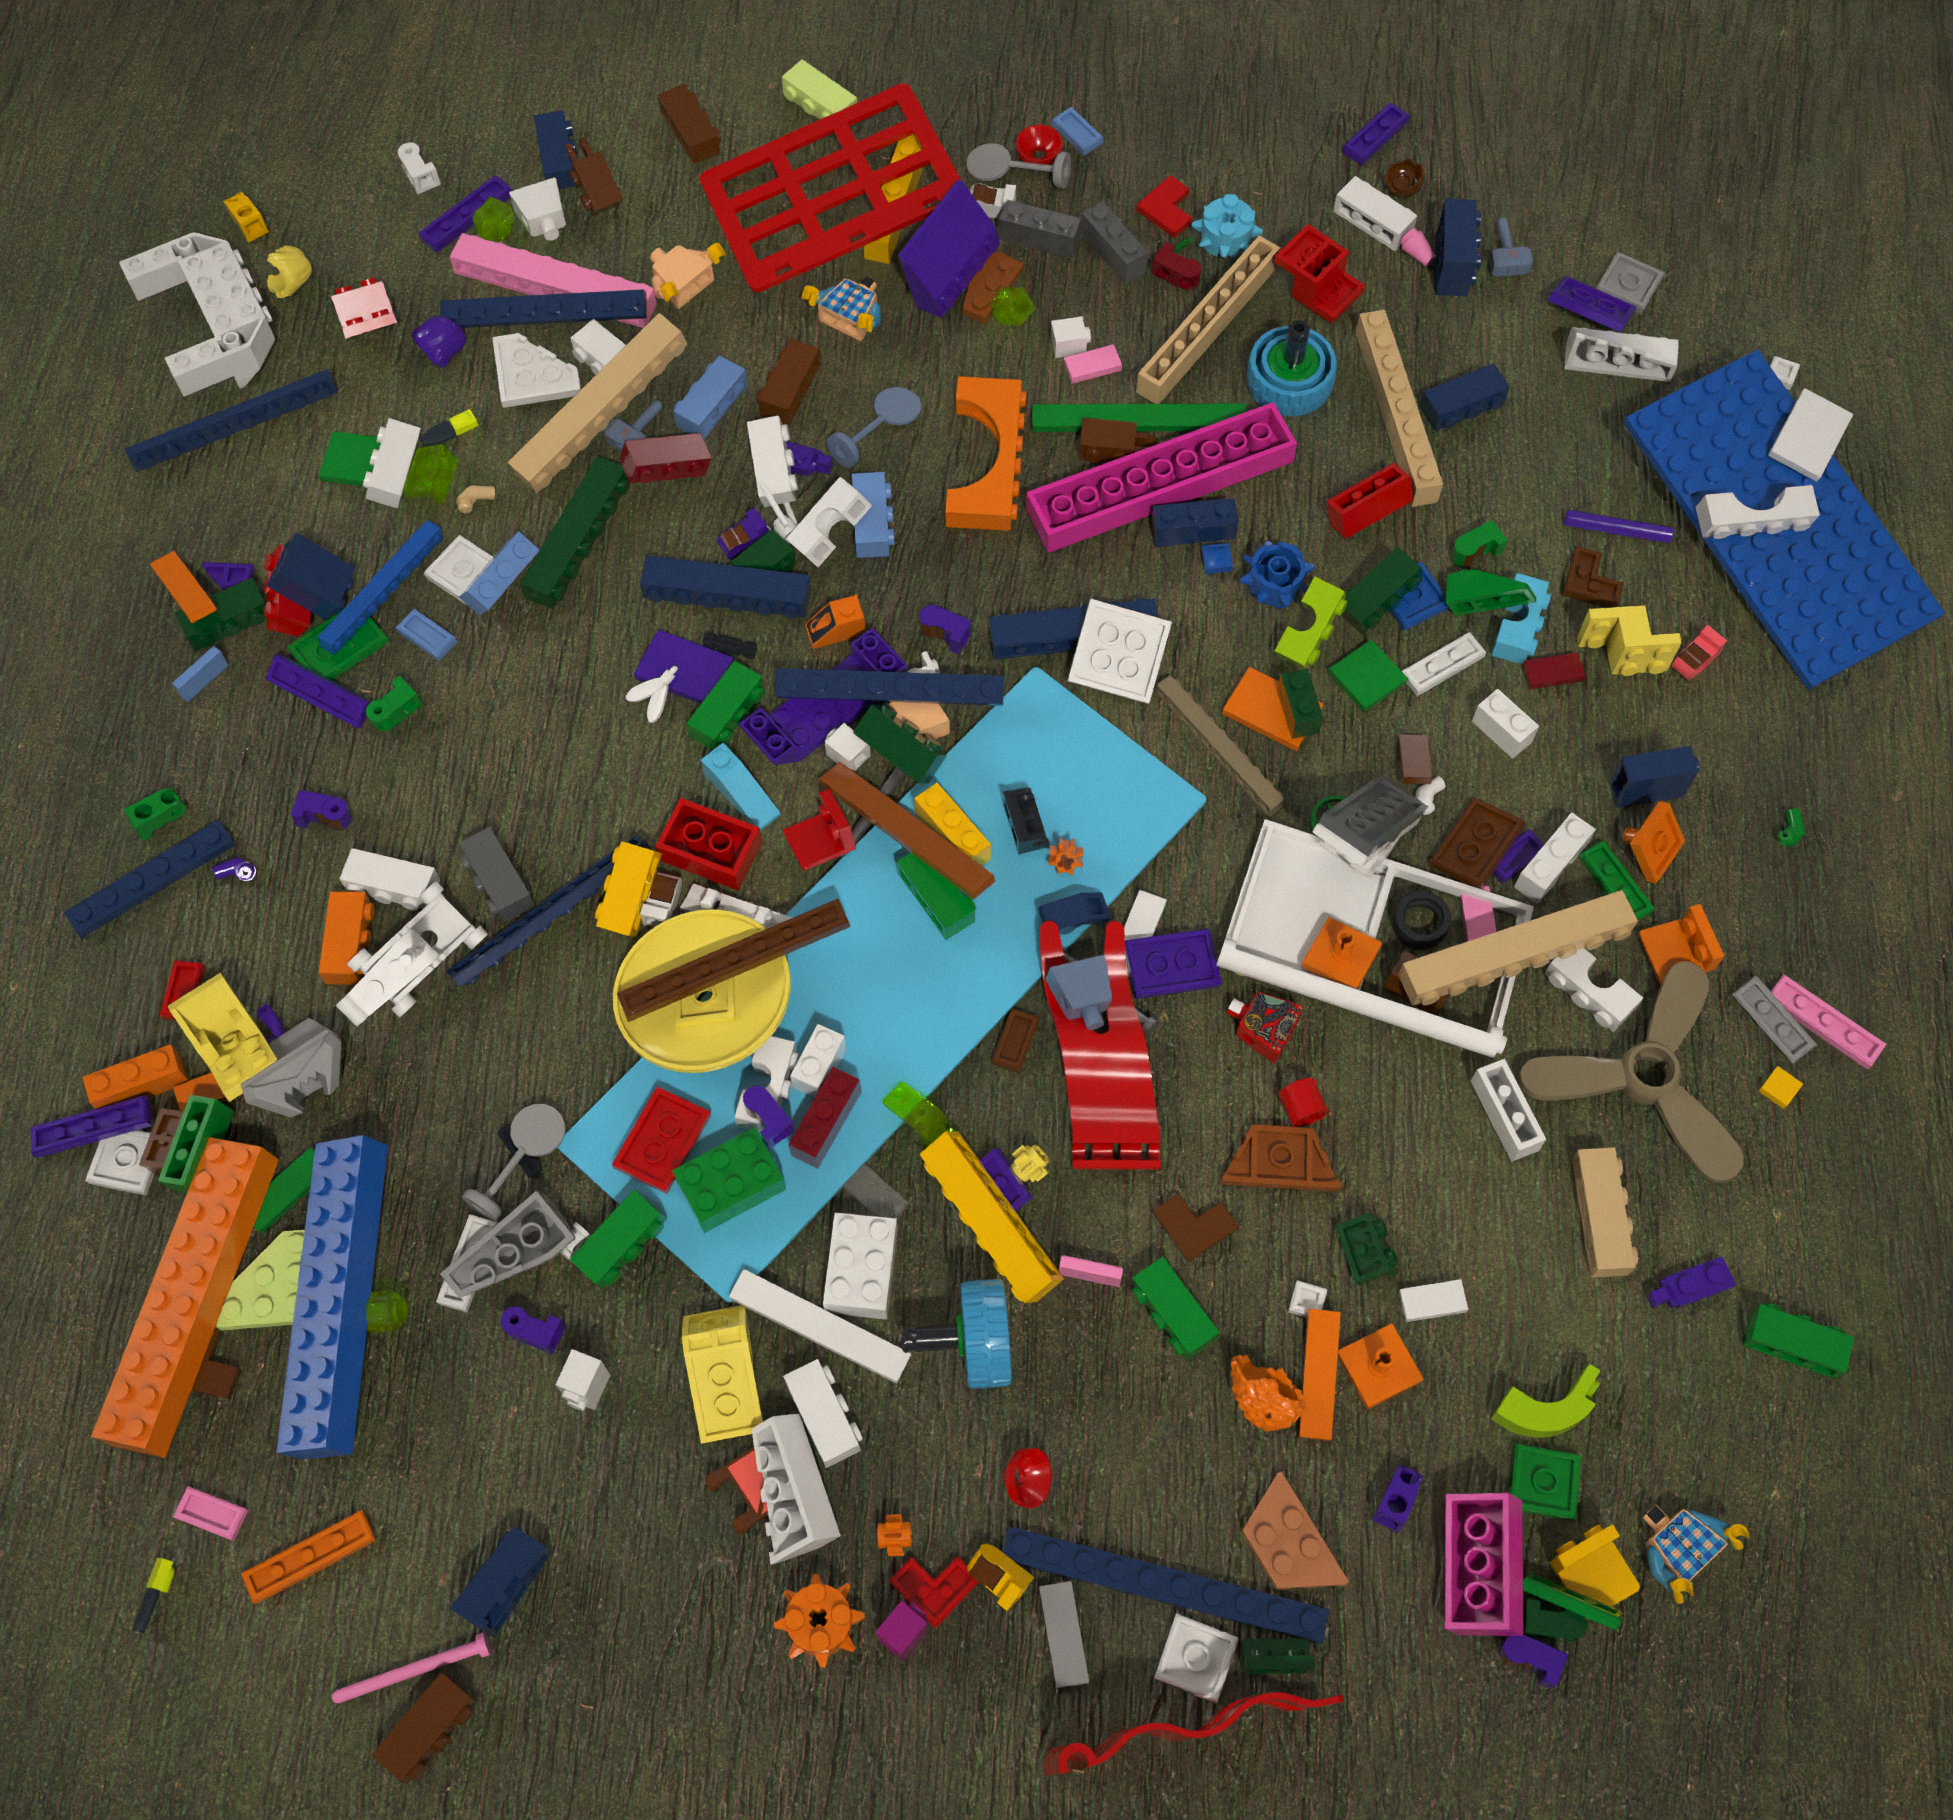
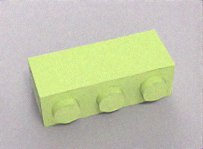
M800 60L782 76L783 95L789 101L801 106L806 113L812 114L819 120L858 103L856 96L804 60Z

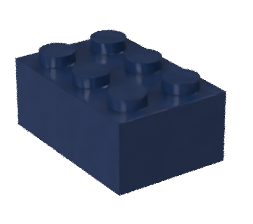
M1449 198L1444 200L1436 231V295L1467 297L1470 286L1475 285L1476 270H1479L1481 263V253H1477V248L1479 249L1481 232H1477V228L1480 225L1481 212L1477 211L1476 200Z

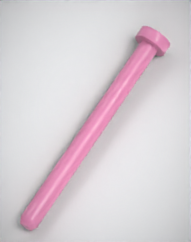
M482 1632L477 1634L476 1640L335 1690L332 1694L333 1702H345L479 1653L482 1658L491 1655L489 1639L486 1633Z

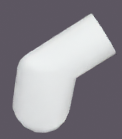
M1440 776L1433 778L1431 784H1423L1416 791L1415 797L1425 805H1428L1423 815L1430 814L1435 810V805L1433 804L1434 795L1446 787Z

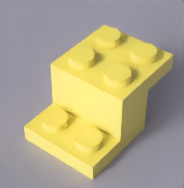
M1645 605L1589 609L1576 637L1578 647L1599 648L1606 645L1611 674H1622L1624 676L1644 672L1659 674L1667 671L1682 643L1680 633L1651 635Z

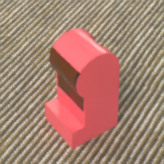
M1707 625L1700 632L1699 636L1678 655L1671 667L1690 681L1720 655L1727 640Z

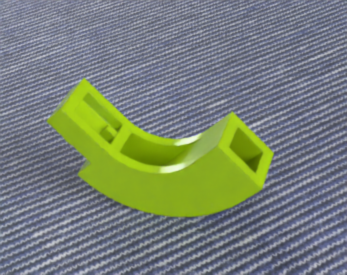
M1589 1363L1582 1370L1566 1398L1554 1403L1536 1401L1512 1386L1494 1412L1491 1420L1513 1433L1526 1437L1545 1438L1562 1434L1581 1422L1596 1405L1589 1399L1600 1384L1595 1379L1601 1370Z

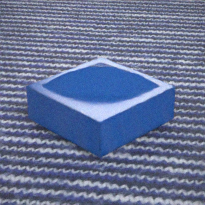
M1229 543L1203 545L1201 547L1205 574L1232 571L1233 564Z

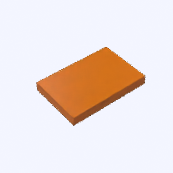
M1249 667L1223 708L1222 714L1298 751L1306 736L1295 739L1291 738L1277 692L1279 681ZM1319 702L1322 711L1324 703Z

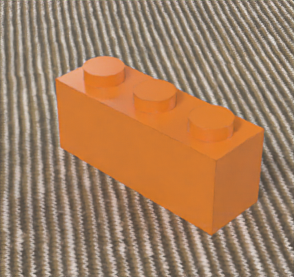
M330 892L319 966V975L325 984L357 985L362 979V975H364L360 970L354 972L347 963L363 948L366 949V947L371 945L369 922L374 919L375 907L365 892Z
M171 1044L82 1077L89 1103L95 1109L143 1095L150 1098L189 1081L183 1058Z

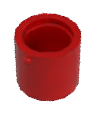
M1304 1078L1295 1081L1278 1093L1279 1102L1282 1103L1293 1127H1306L1321 1120L1329 1113L1328 1107L1317 1086V1080L1314 1078Z

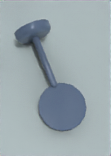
M900 387L887 388L880 392L874 402V410L878 417L852 439L842 432H835L829 436L827 447L830 454L840 465L851 468L858 462L860 456L856 443L884 421L892 425H905L917 419L922 406L919 397L914 392Z

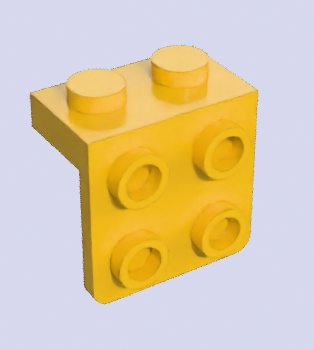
M1600 1524L1583 1534L1586 1540L1578 1545L1573 1540L1556 1549L1559 1556L1549 1562L1564 1587L1611 1607L1636 1593L1640 1588L1637 1579L1613 1543L1615 1539L1620 1537L1613 1524L1605 1529Z

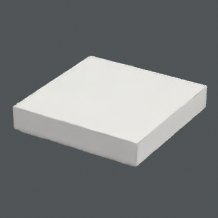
M459 535L426 569L424 575L425 578L466 604L459 596L493 556Z
M136 1130L100 1140L85 1181L97 1186L147 1196L154 1173L145 1167H141L139 1163L151 1133Z
M1176 1613L1154 1679L1217 1704L1239 1638Z

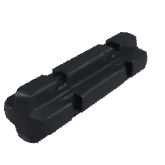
M711 632L705 633L703 638L704 647L712 650L718 648L719 652L737 656L743 654V657L750 659L755 658L757 653V644L754 642L745 641V643H742L741 639L724 635L717 637V634Z
M507 1124L500 1128L497 1133L514 1156L518 1149L515 1147L510 1136L511 1124ZM524 1154L518 1162L529 1178L535 1177L542 1171L540 1163L534 1156Z

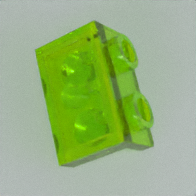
M443 445L417 448L402 493L408 499L430 496L437 504H444L458 463L457 458Z

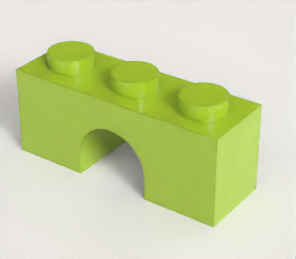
M1314 577L1301 602L1303 607L1315 613L1316 621L1306 631H1297L1287 626L1274 650L1276 656L1302 669H1307L1309 664L1314 666L1321 653L1318 648L1322 640L1327 641L1333 632L1334 626L1331 624L1335 616H1341L1347 606L1348 601L1345 600V591Z

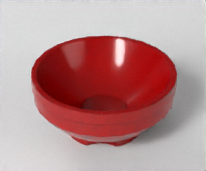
M1032 125L1022 130L1016 140L1017 153L1024 162L1049 165L1055 161L1056 156L1062 150V138L1050 126ZM1035 151H1043L1046 154V156L1043 158H1035L1032 156V153Z
M1022 1448L1011 1457L1006 1468H1004L1002 1480L1013 1503L1031 1509L1040 1506L1046 1499L1051 1487L1052 1471L1049 1459L1042 1450ZM1018 1469L1019 1480L1018 1483L1015 1485L1016 1470Z

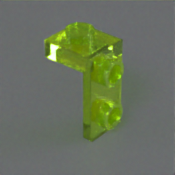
M901 1082L882 1101L888 1110L915 1129L923 1146L926 1148L945 1131H952L943 1111L904 1082Z

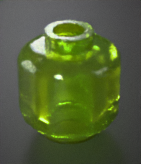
M395 1291L371 1292L365 1307L368 1321L367 1330L371 1333L397 1331L406 1322L408 1317L406 1300Z

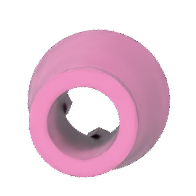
M1416 228L1409 230L1399 242L1402 245L1403 251L1418 260L1425 267L1431 265L1437 258L1422 231H1417Z

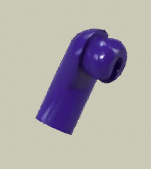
M263 1005L257 1010V1015L272 1033L265 1037L268 1043L285 1033L282 1021L270 1005Z

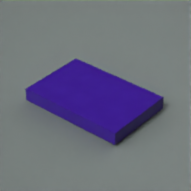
M1568 276L1561 280L1548 299L1552 303L1618 332L1624 329L1637 308L1633 304Z
M658 629L639 663L634 677L636 680L646 682L660 678L666 669L670 670L673 666H677L678 669L674 673L675 678L668 685V692L701 704L734 662V658Z
M1210 928L1125 940L1126 962L1135 999L1217 988L1222 985L1219 967L1216 966L1217 959Z

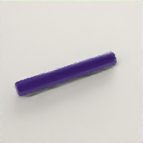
M1567 510L1564 517V525L1664 543H1671L1674 535L1673 527L1574 510Z

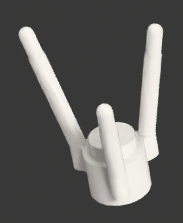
M761 484L762 491L778 516L773 523L774 531L790 544L786 538L798 525L790 503H783L788 515L787 517L782 513L766 485Z

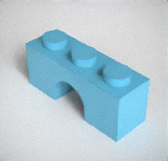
M1517 573L1514 580L1528 583L1536 596V602L1505 608L1507 611L1518 614L1522 621L1503 619L1491 656L1523 664L1528 655H1534L1538 640L1533 639L1535 632L1540 633L1545 618L1540 616L1541 609H1547L1551 594L1546 593L1549 582Z

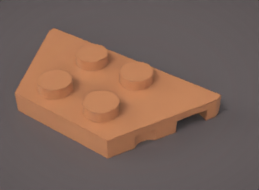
M1282 1471L1277 1473L1241 1532L1276 1590H1288L1293 1588L1306 1589L1322 1586L1342 1587L1349 1583L1347 1577Z

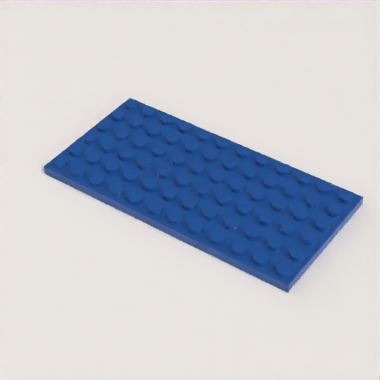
M1757 349L1627 416L1623 423L1701 536L1696 506L1705 495L1732 492L1746 507L1754 510H1768L1774 507L1775 499L1786 487L1813 486L1820 516L1812 523L1810 528L1804 531L1788 529L1775 534H1768L1767 532H1756L1750 536L1735 534L1722 539L1702 537L1809 691L1941 618L1945 611L1833 454L1817 482L1768 456L1796 402Z

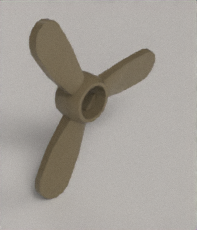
M1687 961L1676 963L1666 972L1653 1004L1646 1041L1631 1047L1621 1059L1586 1056L1537 1057L1528 1060L1521 1068L1519 1084L1524 1093L1534 1099L1542 1101L1576 1099L1621 1090L1627 1098L1635 1103L1655 1105L1676 1144L1700 1174L1709 1181L1717 1183L1728 1182L1735 1178L1743 1167L1744 1156L1737 1142L1711 1112L1679 1085L1682 1076L1681 1064L1674 1052L1695 1024L1709 992L1707 974L1695 963ZM1637 1060L1652 1061L1662 1069L1665 1074L1662 1086L1652 1087L1644 1084L1637 1078L1633 1071Z

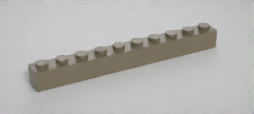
M1171 675L1159 682L1156 686V694L1267 816L1270 817L1283 808L1285 801L1283 794L1280 791H1276L1268 778L1265 779L1260 769L1249 761L1248 756L1238 749L1237 744L1227 737L1225 731L1215 724L1214 719L1204 712L1203 707L1193 700L1191 694L1181 687L1180 682Z

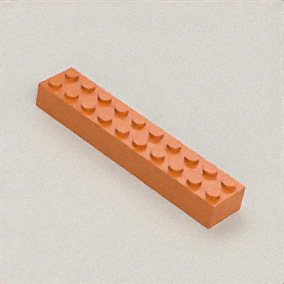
M209 1137L91 1437L113 1447L166 1458L222 1307L226 1301L279 1159L264 1148Z

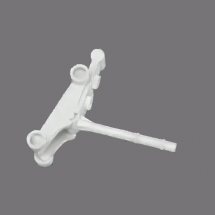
M437 881L419 896L427 906L377 953L372 956L363 948L347 963L354 972L360 970L365 976L336 1007L356 1027L387 1000H390L395 1005L391 1010L400 1018L417 1002L409 992L454 949L464 942L472 950L488 935L481 926L475 928L444 898L445 896L441 893L444 888ZM429 930L436 934L437 943L433 947L420 936L424 931Z

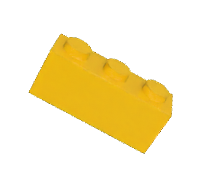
M935 783L914 798L915 814L925 825L981 866L991 859L990 842L938 783Z
M621 841L620 847L617 846L613 853L612 863L615 864L612 874L607 876L604 883V891H606L604 901L598 905L595 919L598 920L597 927L637 937L642 921L640 912L643 903L646 904L649 892L651 891L662 853Z

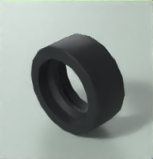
M1417 891L1405 896L1399 902L1393 916V930L1396 937L1404 945L1415 950L1435 948L1444 940L1451 925V912L1448 905L1441 897L1425 891ZM1413 907H1425L1438 917L1439 926L1434 933L1429 935L1413 932L1405 923L1406 912Z

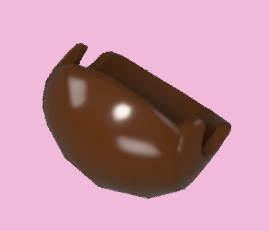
M1411 158L1389 166L1385 174L1387 190L1399 198H1408L1418 193L1424 183L1425 176L1422 163L1416 164Z

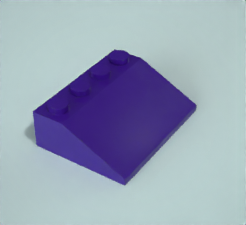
M961 180L956 181L898 254L917 308L941 318L953 306L955 300L968 287L970 281L983 268L984 263L997 250L1000 244L995 225Z

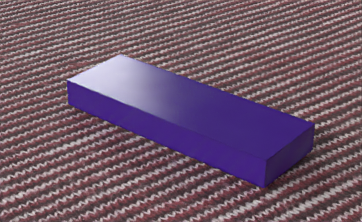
M1390 102L1343 146L1342 153L1362 166L1409 122L1410 115Z

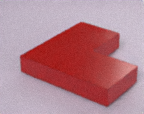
M1169 175L1137 204L1136 211L1170 236L1176 238L1192 222V217L1177 207L1189 195V188Z
M958 1556L935 1580L911 1557L888 1581L909 1604L913 1602L925 1612L928 1619L927 1622L934 1629L980 1583L970 1576L967 1571V1565Z

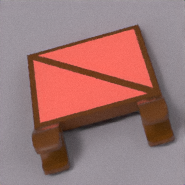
M754 1447L724 1467L713 1471L705 1478L706 1486L710 1491H715L731 1479L749 1507L750 1511L738 1516L733 1521V1528L739 1535L768 1516L767 1503L762 1502L760 1490L763 1489L764 1481L763 1474L757 1470Z

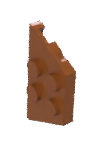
M1252 1124L1221 1180V1185L1340 1192L1341 1183L1339 1179H1336L1329 1165L1330 1161L1325 1151L1319 1145L1320 1141L1314 1129L1305 1127Z

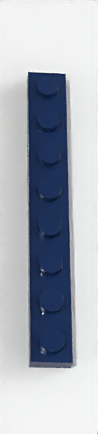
M644 289L440 300V316L449 317L461 328L588 322L593 319L596 321L647 318V292Z
M326 369L127 447L125 451L136 472L168 459L176 458L191 450L201 448L219 439L227 438L239 431L252 428L267 420L275 419L295 409L303 408L305 405L326 399L338 393L329 370Z
M777 668L776 698L1003 706L1004 676Z
M638 835L626 841L627 843L651 850L646 840ZM614 851L446 970L451 979L459 987L471 984L479 977L480 972L487 967H494L503 960V956L509 951L517 950L527 943V938L536 932L540 933L546 930L551 925L552 920L559 915L563 916L571 912L575 908V904L583 898H589L596 894L599 890L598 887L605 883L609 874H612L615 864L612 863Z

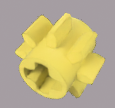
M1022 1145L1012 1153L1016 1159L1011 1164V1167L1022 1181L1027 1182L1030 1179L1032 1182L1035 1180L1038 1182L1049 1173L1045 1168L1049 1163V1158L1039 1146L1033 1145L1030 1147L1029 1145Z

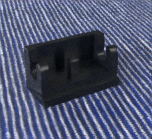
M1026 787L1013 791H1004L1003 807L1018 854L1049 847V841L1031 788Z

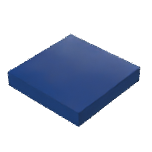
M1422 562L1417 563L1422 567L1423 579L1421 585L1414 592H1408L1402 598L1399 606L1390 611L1403 631L1449 609V606L1446 604V594Z

